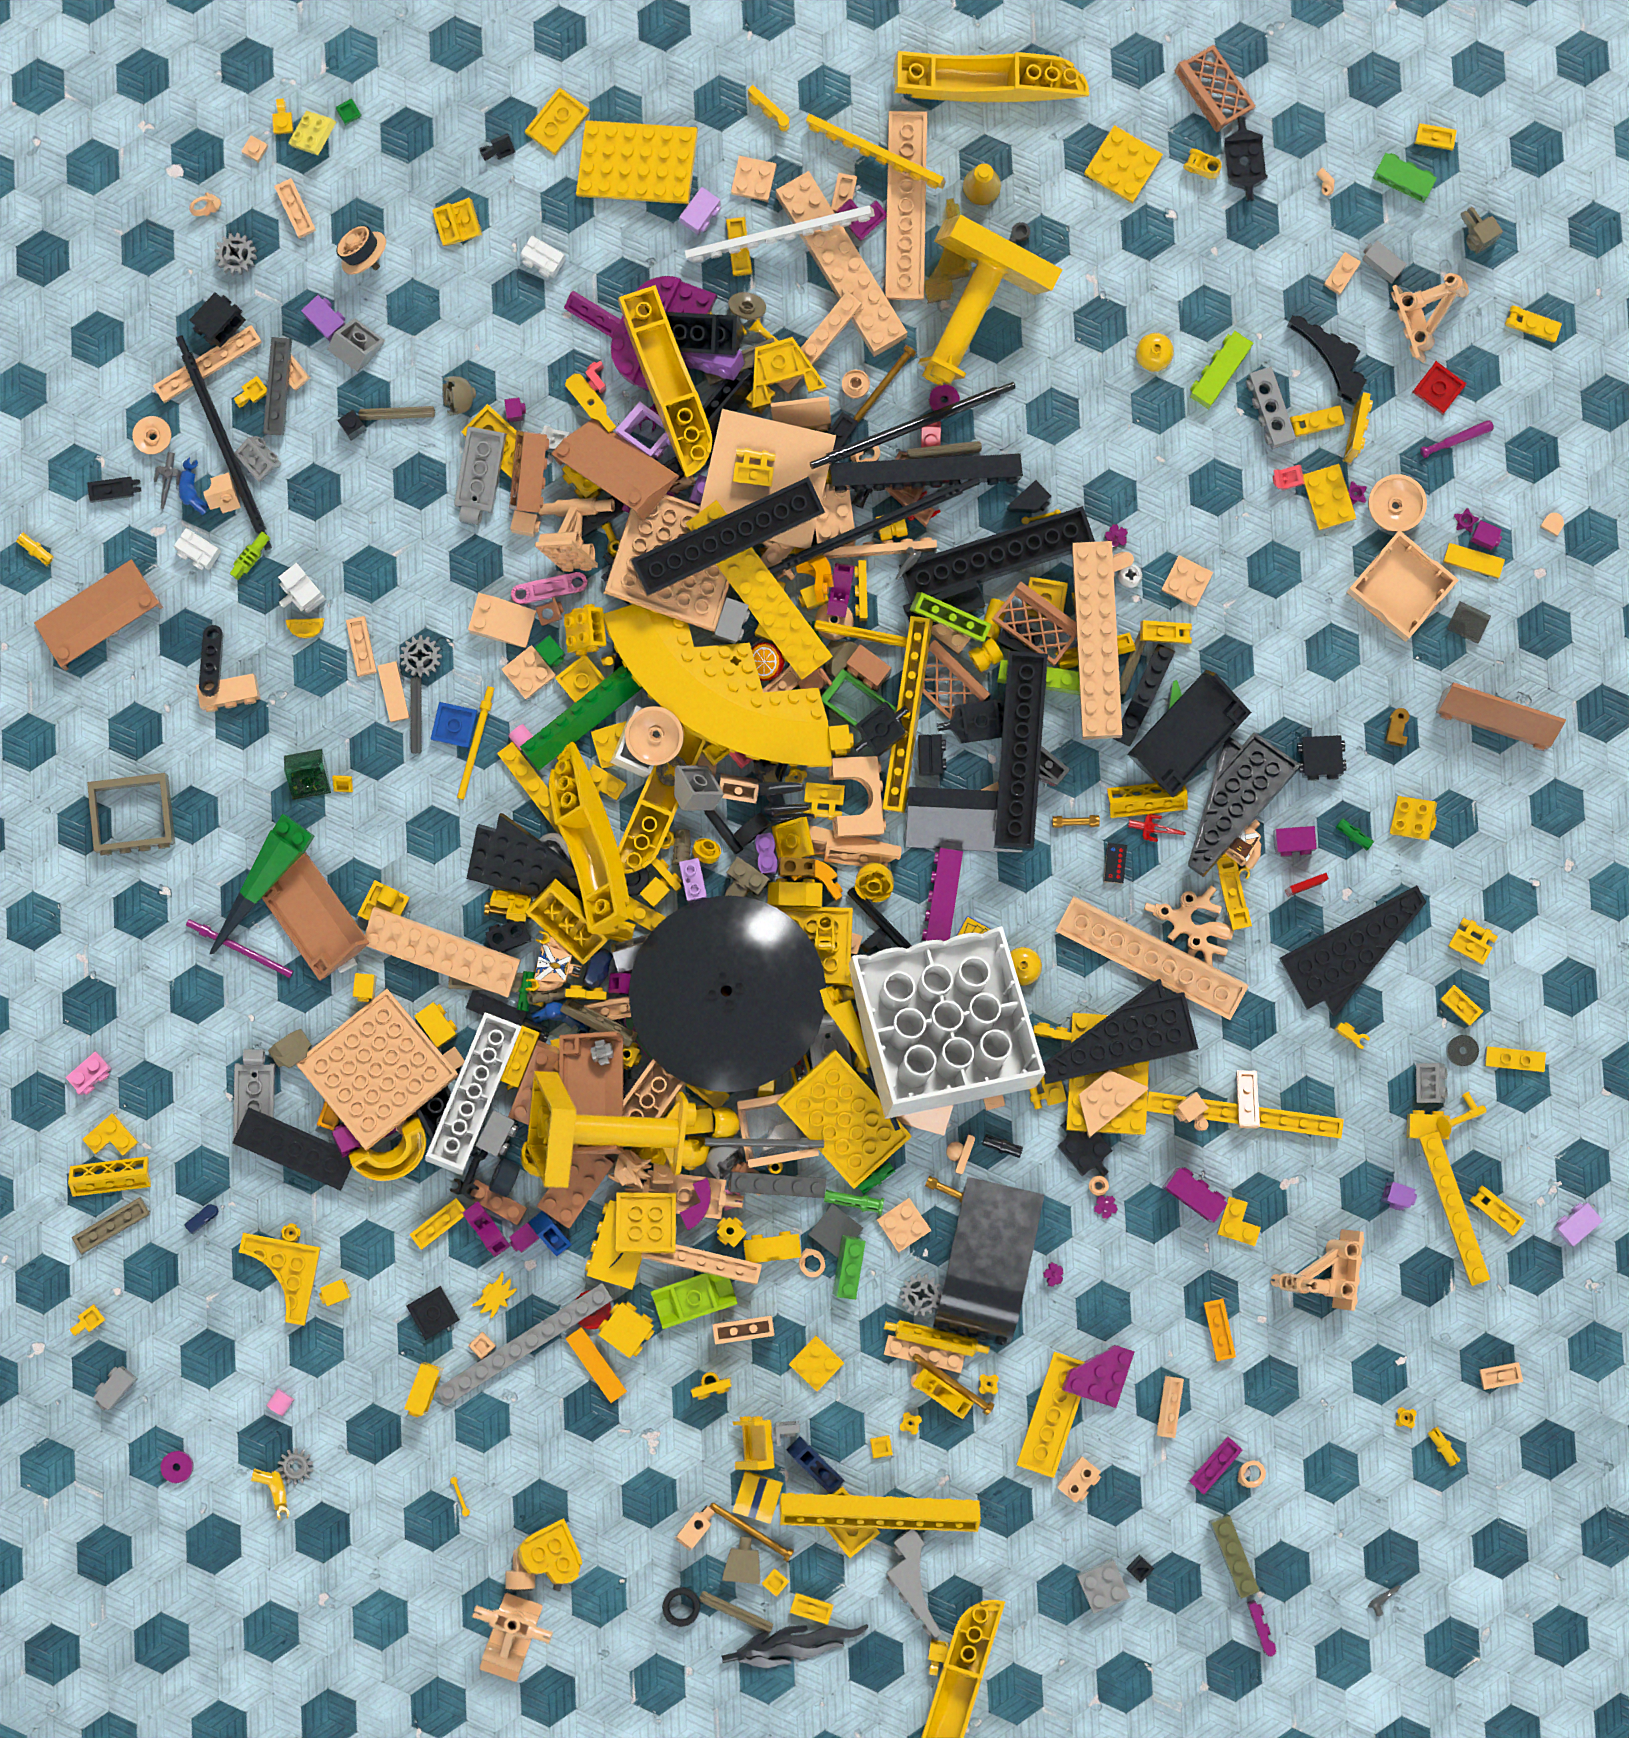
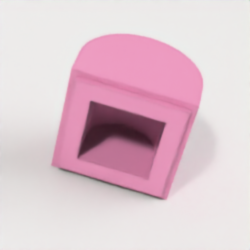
M524 724L519 725L508 735L520 751H522L520 746L533 737Z
M278 1388L267 1403V1407L275 1413L284 1416L294 1398Z

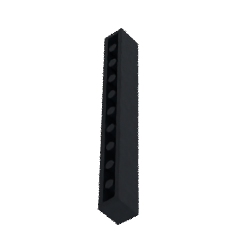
M1021 453L845 462L830 464L828 469L830 491H835V493H844L847 490L863 492L866 489L872 488L874 491H882L885 488L891 487L893 490H901L904 487L910 486L912 489H920L923 486L929 485L931 488H939L942 485L962 484L975 477L978 478L980 483L987 482V485H996L999 482L1005 481L1006 484H1015L1023 477Z

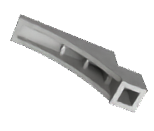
M908 1529L894 1540V1550L900 1557L904 1555V1558L886 1571L889 1575L886 1579L892 1587L897 1586L900 1590L898 1595L905 1604L909 1602L912 1606L910 1611L917 1620L921 1618L924 1622L922 1627L929 1636L933 1634L936 1638L941 1634V1630L927 1607L920 1579L921 1548L925 1542L916 1530Z

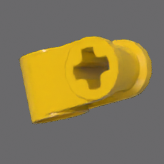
M1190 149L1189 159L1183 165V168L1190 173L1198 174L1211 180L1216 179L1220 175L1221 161L1198 149ZM1210 165L1216 166L1217 170L1210 171L1207 167Z
M823 913L817 918L815 949L817 952L819 950L835 952L834 918L828 913ZM824 920H829L831 925L824 928L821 926V923Z

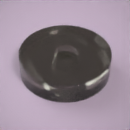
M1459 1035L1449 1041L1446 1053L1448 1059L1453 1064L1461 1067L1468 1066L1478 1058L1479 1047L1472 1037ZM1461 1047H1464L1466 1049L1465 1054L1460 1053L1459 1050Z

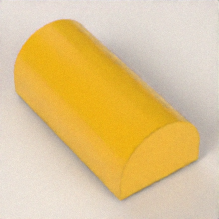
M991 598L984 617V621L992 624L986 639L992 638L996 642L1001 627L992 619L1005 603L1002 600ZM1001 613L998 618L1004 621L1006 613Z

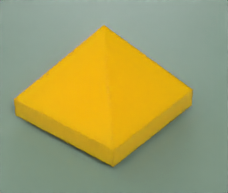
M332 776L333 792L353 793L352 776Z

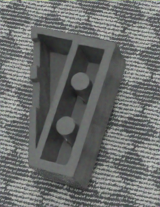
M1041 746L1039 781L1057 787L1069 773L1070 769Z

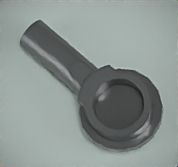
M1024 222L1016 223L1012 228V237L1009 241L1016 244L1018 241L1027 240L1031 232L1030 227Z

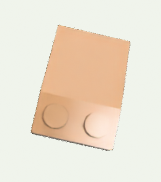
M478 593L468 630L470 634L526 648L536 611L497 597Z

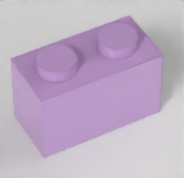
M701 187L680 215V223L699 236L702 231L705 232L708 229L710 219L719 214L721 210L720 199Z
M1579 1202L1571 1209L1572 1213L1569 1216L1564 1215L1556 1222L1558 1225L1554 1229L1569 1246H1575L1603 1222L1589 1203L1581 1204Z

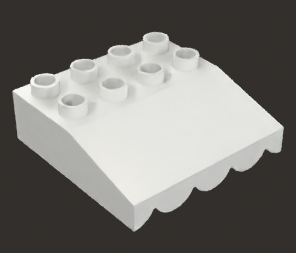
M1003 927L991 929L983 934H961L946 941H925L908 949L897 947L879 951L871 956H852L848 965L864 1043L885 1119L1035 1088L1044 1076V1066Z

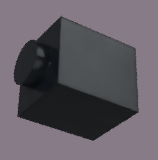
M351 410L337 420L351 441L367 430L354 410Z

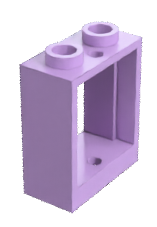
M639 402L615 429L616 434L653 459L659 460L663 456L665 449L671 445L666 432L651 449H648L630 435L645 416L664 428L660 416Z
M699 858L679 862L688 904L707 898Z

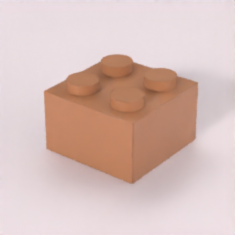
M861 644L846 662L848 673L856 679L859 678L863 681L864 685L876 692L891 674L892 667Z

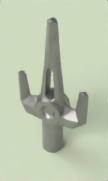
M172 452L167 453L165 467L159 466L155 469L153 479L156 482L159 473L163 475L161 509H164L172 477L176 476V485H179L181 471L173 468L175 453ZM166 479H168L167 487L165 490V481Z

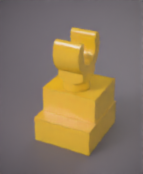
M936 1639L930 1640L928 1659L931 1660L929 1675L937 1676L939 1663H945L949 1648L948 1642Z

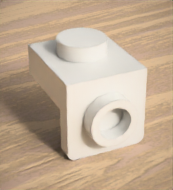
M546 425L541 432L547 435L549 439L548 449L555 450L560 442L571 434L570 432L552 429Z

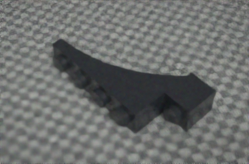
M1292 315L1287 327L1302 336L1318 351L1333 375L1338 389L1337 396L1354 404L1367 381L1361 373L1350 371L1361 351L1353 343H1345L1341 341L1339 336L1324 332L1322 327L1307 323L1305 318Z
M1159 643L1157 644L1122 717V737L1113 738L1114 740L1129 747L1131 746L1174 656V650Z

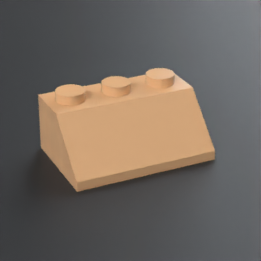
M829 396L771 403L772 421L824 432L831 428Z

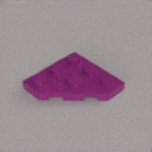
M1117 1345L1109 1347L1107 1351L1097 1354L1086 1360L1082 1365L1068 1370L1062 1390L1117 1408L1135 1351Z

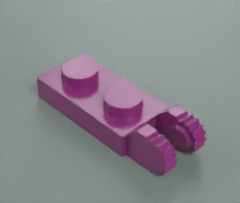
M1255 1600L1249 1601L1247 1605L1262 1649H1264L1263 1651L1268 1657H1273L1277 1652L1276 1646L1269 1639L1268 1635H1271L1267 1623L1264 1624L1261 1617L1264 1616L1261 1604L1257 1605Z

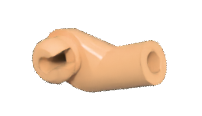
M1321 168L1316 175L1323 181L1322 194L1329 196L1334 191L1335 180L1324 168Z

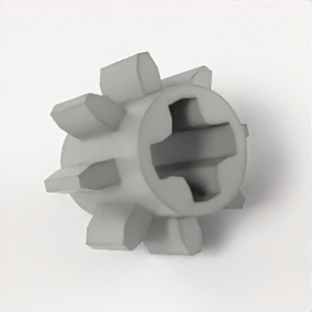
M604 1040L596 1041V1046L591 1047L593 1061H599L600 1065L610 1064L609 1059L614 1058L611 1043L606 1044Z

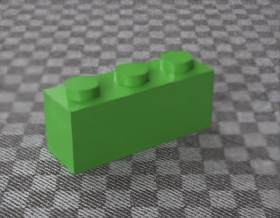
M1385 152L1373 179L1424 203L1437 177L1428 170L1422 171L1416 168L1417 166L1412 162H1404L1397 155Z
M842 1235L832 1292L838 1298L856 1300L866 1243L860 1237Z

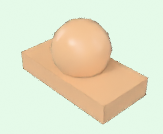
M967 1135L964 1146L960 1142H952L948 1145L946 1149L948 1158L952 1161H958L955 1173L963 1174L975 1141L974 1136Z

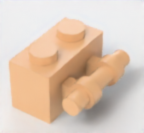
M1197 1092L1190 1094L1174 1106L1176 1110L1174 1114L1180 1122L1188 1123L1194 1120V1127L1198 1131L1208 1128V1122L1202 1115L1208 1107Z

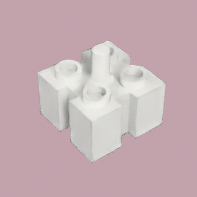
M297 563L278 577L282 581L279 585L287 594L279 602L283 608L293 601L301 612L305 609L307 613H310L326 600Z

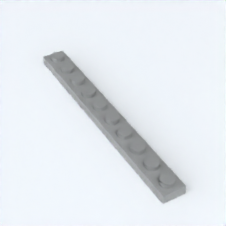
M604 1283L600 1284L435 1389L444 1405H449L614 1299Z

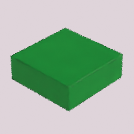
M352 98L335 107L345 125L362 116Z

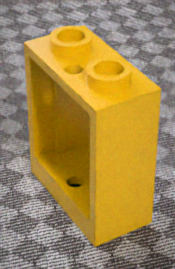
M427 1362L420 1364L404 1407L405 1410H408L407 1414L419 1418V1416L421 1417V1415L423 1416L428 1413L443 1368Z

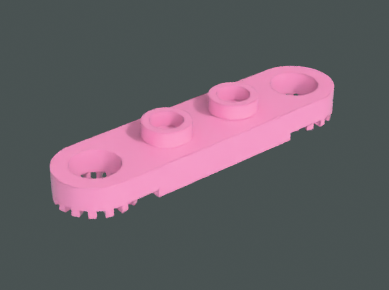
M575 572L516 585L512 588L511 597L515 603L522 605L582 592L586 589L588 582L584 574ZM580 577L583 580V585L576 588L572 585V581L574 578ZM520 589L526 591V597L521 600L515 596L516 592Z

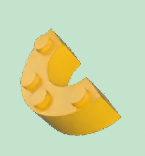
M419 1117L401 1125L403 1131L402 1140L393 1150L376 1152L368 1149L366 1151L362 1146L348 1153L354 1169L364 1177L377 1181L395 1180L410 1173L420 1163L426 1149V1137Z

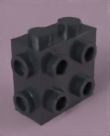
M216 292L212 294L189 321L194 325L192 329L200 336L204 334L203 338L211 346L215 343L221 348L246 319L241 315L243 311L237 305L231 306L232 302L225 295L220 297Z
M1341 735L1302 737L1300 742H1297V753L1301 754V761L1298 762L1301 767L1298 771L1302 773V778H1307V781H1317L1319 777H1327V780H1338L1339 776H1342L1347 769L1346 759H1343L1342 753L1345 752V740H1342Z

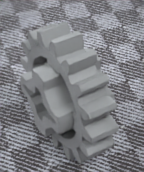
M230 233L228 239L223 236L224 242H217L219 249L214 250L218 255L215 257V260L219 262V268L224 267L223 270L226 274L230 270L232 276L235 275L236 271L242 275V270L244 269L249 272L248 266L254 267L252 260L257 259L256 255L253 254L257 252L256 248L252 247L253 242L251 240L248 241L246 235L241 238L239 233L236 234V237H233ZM232 249L238 254L240 259L233 255Z
M419 635V640H416L413 636L411 643L405 641L407 647H401L404 654L399 655L401 659H404L401 665H407L405 671L408 673L412 670L411 675L414 677L418 673L420 678L423 677L424 673L429 677V671L431 670L436 673L435 666H441L438 659H442V655L437 654L441 649L440 647L435 648L436 641L430 643V637L423 640L422 635ZM425 645L429 646L433 652H427ZM423 653L425 657H422V660L419 661L417 656ZM409 661L415 662L417 668L411 666ZM432 662L428 667L425 668V665L427 663Z
M917 1273L916 1279L911 1275L910 1282L904 1281L906 1288H900L904 1295L899 1297L905 1299L902 1306L908 1305L907 1312L913 1309L915 1316L918 1312L925 1316V1311L932 1314L931 1308L938 1309L936 1302H940L938 1295L942 1294V1291H937L940 1284L933 1283L935 1281L934 1277L929 1280L928 1274L921 1278L920 1273ZM921 1281L919 1287L915 1289L910 1288L915 1282ZM928 1284L933 1288L934 1295L929 1293L927 1289ZM923 1289L924 1294L930 1296V1298L926 1297L918 1300V1296L912 1293V1291L920 1292ZM908 1295L914 1298V1306L910 1303ZM925 1301L932 1302L929 1306L921 1308Z

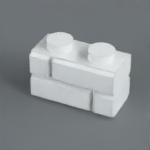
M534 236L530 237L520 253L524 265L529 268L536 267L539 269L538 272L546 278L549 276L555 278L566 260L563 253Z
M187 528L174 545V548L177 550L176 554L184 560L187 558L193 560L192 565L201 571L203 568L209 571L221 554L219 548Z

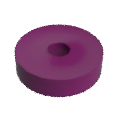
M947 384L936 386L929 395V406L932 411L960 401L957 390ZM945 397L948 401L942 403L941 398Z
M170 1452L161 1462V1473L171 1483L184 1482L193 1473V1460L186 1452ZM176 1463L180 1465L179 1471L174 1469Z

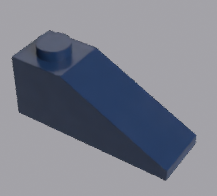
M801 1436L786 1449L792 1458L829 1494H832L845 1481Z

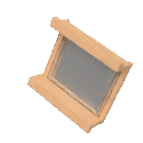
M784 1094L737 1102V1114L739 1116L742 1139L800 1140V1138L808 1137L776 1103ZM744 1147L746 1163L749 1168L819 1156L818 1148L802 1150L800 1147Z

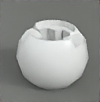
M1132 564L1119 570V582L1127 588L1138 586L1142 580L1141 569ZM1128 572H1131L1132 575H1135L1132 580H1130L1129 577H1126Z

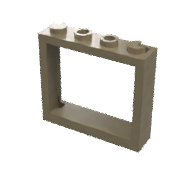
M166 773L87 782L94 852L100 853V856H109L114 851L126 854L131 853V849L150 851L151 847L158 846V849H165L175 844L169 776ZM160 784L165 837L101 845L96 792Z

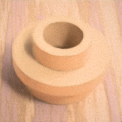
M1095 1176L1089 1182L1090 1191L1097 1196L1105 1194L1109 1188L1108 1181L1102 1176ZM1096 1182H1100L1102 1184V1188L1100 1190L1095 1188Z

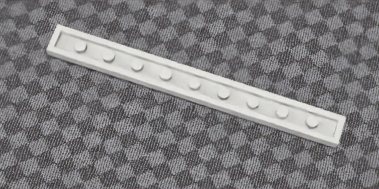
M869 205L685 250L686 258L693 261V263L704 261L705 257L718 258L725 252L730 254L738 253L741 251L740 249L746 247L748 249H755L762 243L771 245L783 238L784 240H792L796 238L795 235L799 234L808 236L820 229L821 231H829L833 229L832 226L836 225L845 227L857 220L859 222H866L870 220V217L875 216L874 210Z

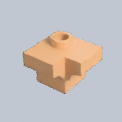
M229 473L210 478L211 486L208 490L204 491V497L210 510L220 507L222 513L241 508L235 485Z

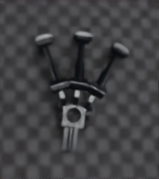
M763 759L759 761L753 760L755 773L759 781L760 795L766 796L769 804L764 807L765 815L773 817L770 819L771 823L781 824L800 817H807V820L815 818L814 814L798 813L809 810L808 804L785 803L783 794L804 790V783L783 782L788 764H773Z

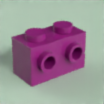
M1315 826L1278 828L1273 831L1275 854H1280L1281 857L1292 856V853L1300 852V855H1311L1312 851L1317 849Z

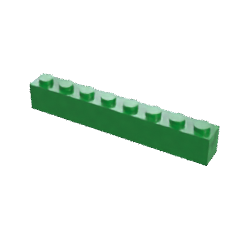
M622 665L585 696L572 704L561 715L557 716L551 723L527 740L520 748L534 766L540 770L561 754L569 743L576 742L643 687H639L633 680L629 669Z

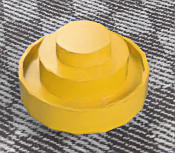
M702 838L695 841L692 847V854L695 858H699L700 862L715 863L721 855V848L715 841Z

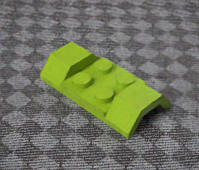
M708 1273L651 1291L662 1329L738 1304L731 1280Z

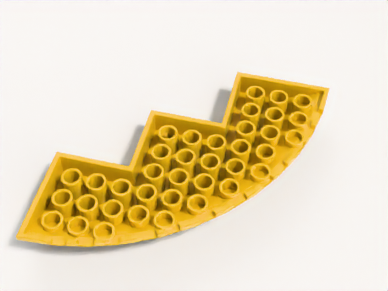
M636 604L603 614L608 635L614 643L616 652L622 658L623 665L631 672L633 680L639 687L644 688L651 700L654 699L660 707L668 709L675 714L682 723L681 725L687 730L699 733L705 737L706 741L719 746L720 744L729 748L732 753L736 751L746 754V757L757 761L763 759L773 764L784 763L796 767L797 765H807V767L832 766L828 720L819 688L763 693L750 643L694 647L688 623Z

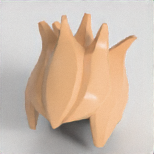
M623 1150V1153L618 1154L614 1174H608V1177L622 1186L633 1183L643 1189L644 1187L640 1179L648 1180V1177H651L650 1174L643 1170L651 1168V1165L648 1164L651 1158L644 1160L632 1151Z

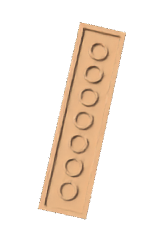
M374 907L365 937L370 942L367 947L505 997L510 996L521 962L520 959L377 907Z

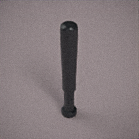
M704 810V814L734 854L742 852L744 847L735 839L733 832L716 811Z

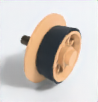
M365 225L350 230L340 240L336 249L337 256L342 259L341 266L343 271L353 275L361 273L369 267L378 270L380 265L377 263V260L385 249L386 238L380 232H372Z

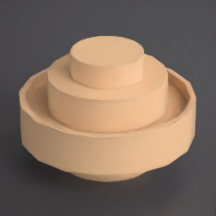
M851 370L844 375L842 389L848 397L859 399L868 393L870 380L865 372Z

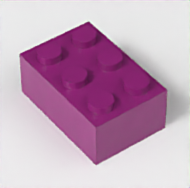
M1176 1168L1162 1188L1205 1220L1214 1223L1228 1204L1224 1201L1226 1197L1218 1191L1212 1192L1209 1190L1210 1185L1202 1179H1194L1192 1177L1194 1174L1187 1168Z

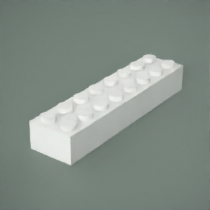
M486 1012L484 1013L426 1154L425 1161L460 1175L463 1174L521 1026Z

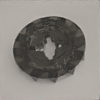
M677 755L667 762L672 767L678 765L687 766L686 762ZM668 764L657 765L656 773L659 780L665 785L675 786V776L672 774L664 775L669 770Z

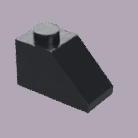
M1035 480L1007 506V510L1020 513H1037L1040 509L1044 511L1050 506L1051 503L1049 501L1052 496Z

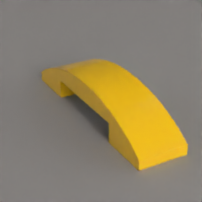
M1224 854L1216 865L1232 930L1252 927L1238 874V864L1227 854Z

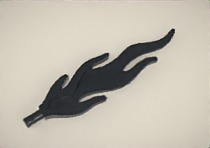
M865 1624L852 1630L826 1626L804 1635L790 1634L807 1631V1625L789 1626L778 1630L768 1639L766 1638L769 1634L765 1631L752 1637L744 1646L737 1649V1652L721 1655L722 1662L727 1663L739 1660V1663H747L760 1668L791 1664L790 1658H771V1656L815 1657L832 1648L844 1647L843 1642L836 1640L820 1645H814L815 1643L833 1637L853 1638L862 1634L869 1626Z

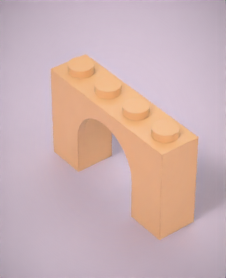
M878 757L832 758V766L828 767L829 780L851 779L858 781L865 787L869 797L868 806L862 814L833 818L834 838L880 836L884 834L886 821L882 815V811H884V800H881L883 783L879 779L881 762L878 761Z

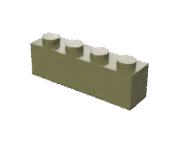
M1225 1514L1210 1520L1209 1523L1238 1596L1242 1599L1260 1592L1230 1515Z

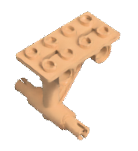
M1446 274L1444 277L1445 283L1423 292L1420 290L1415 293H1403V290L1397 285L1392 286L1394 290L1391 292L1392 298L1400 308L1397 310L1398 316L1406 326L1403 328L1405 336L1412 344V346H1409L1411 354L1422 363L1427 362L1424 352L1434 346L1435 339L1432 334L1456 297L1463 298L1469 294L1468 284L1457 274ZM1441 299L1426 322L1422 308L1426 307V304ZM1426 336L1425 340L1420 342L1421 338Z
M574 498L570 500H557L555 503H544L539 511L540 516L556 515L558 517H565L558 533L540 534L539 542H535V547L553 561L555 565L560 567L562 571L571 572L573 569L589 571L592 568H598V563L595 561L594 545L583 544V516L596 515L598 512L614 511V500Z
M1341 1229L1340 1240L1331 1239L1326 1244L1327 1254L1298 1274L1283 1273L1281 1275H1272L1271 1279H1275V1281H1270L1271 1284L1284 1291L1303 1294L1308 1292L1321 1293L1324 1296L1333 1297L1332 1308L1355 1311L1358 1301L1357 1288L1360 1283L1359 1271L1362 1264L1361 1253L1364 1245V1232ZM1332 1265L1331 1279H1313Z
M505 1593L499 1610L491 1611L476 1605L472 1618L488 1622L490 1627H493L482 1657L480 1670L514 1682L518 1680L532 1638L547 1644L550 1643L553 1632L536 1627L543 1605L510 1593Z

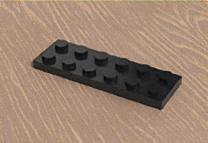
M248 1107L232 1142L239 1147L340 1191L352 1168L349 1155L342 1158L336 1145Z

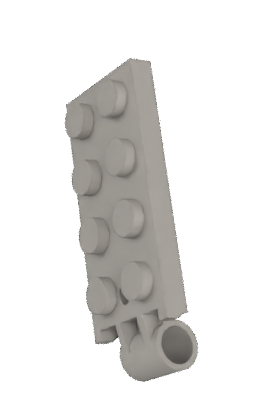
M468 426L454 502L456 507L462 506L459 513L460 522L480 525L482 510L493 513L507 433Z
M826 1010L819 1032L810 1047L812 1066L814 1068L835 1049L853 1069L849 1041ZM827 1033L831 1035L830 1039L825 1037Z
M244 1049V1065L235 1064L233 1140L248 1107L274 1118L275 1064L264 1065V1049ZM254 1072L257 1073L255 1078L252 1076Z

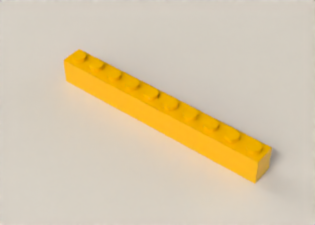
M910 617L897 711L904 705L910 711L901 718L908 734L891 747L883 809L885 811L905 813L933 624L930 618Z
M781 1493L779 1503L780 1525L978 1532L981 1522L979 1500L971 1499L953 1500L950 1498H897L892 1496L874 1497L870 1495L842 1496L833 1494Z

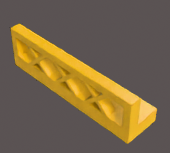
M1157 783L1107 788L1110 818L1188 810L1186 786L1184 785L1181 788L1182 791H1179L1174 797H1171ZM1153 790H1160V791H1162V792H1160V793H1153L1152 791H1153ZM1134 792L1142 793L1141 795L1137 796L1133 795ZM1121 794L1123 796L1119 798H1113L1112 795Z
M146 1156L70 1166L68 1185L72 1196L151 1187V1178L148 1172L149 1158ZM143 1164V1169H133V1167ZM117 1167H124V1169H122L119 1172L113 1171ZM98 1169L105 1170L101 1174H94ZM75 1172H85L82 1176L74 1177Z

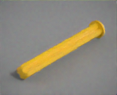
M816 620L814 624V630L904 647L906 650L908 637Z

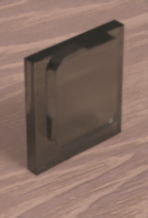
M1459 601L1447 626V630L1479 644L1491 615Z

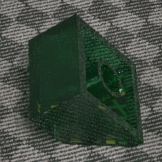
M322 749L284 756V771L293 800L331 793L327 764Z

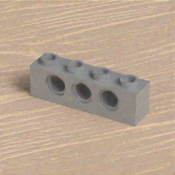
M1272 366L1249 373L1246 385L1248 390L1253 393L1252 403L1254 408L1259 411L1260 416H1258L1260 426L1264 427L1266 431L1264 437L1267 445H1270L1271 449H1276L1294 443L1296 436ZM1259 388H1267L1268 394H1261ZM1271 405L1275 411L1270 413L1266 411L1265 406ZM1278 423L1281 429L1276 431L1271 427V424Z

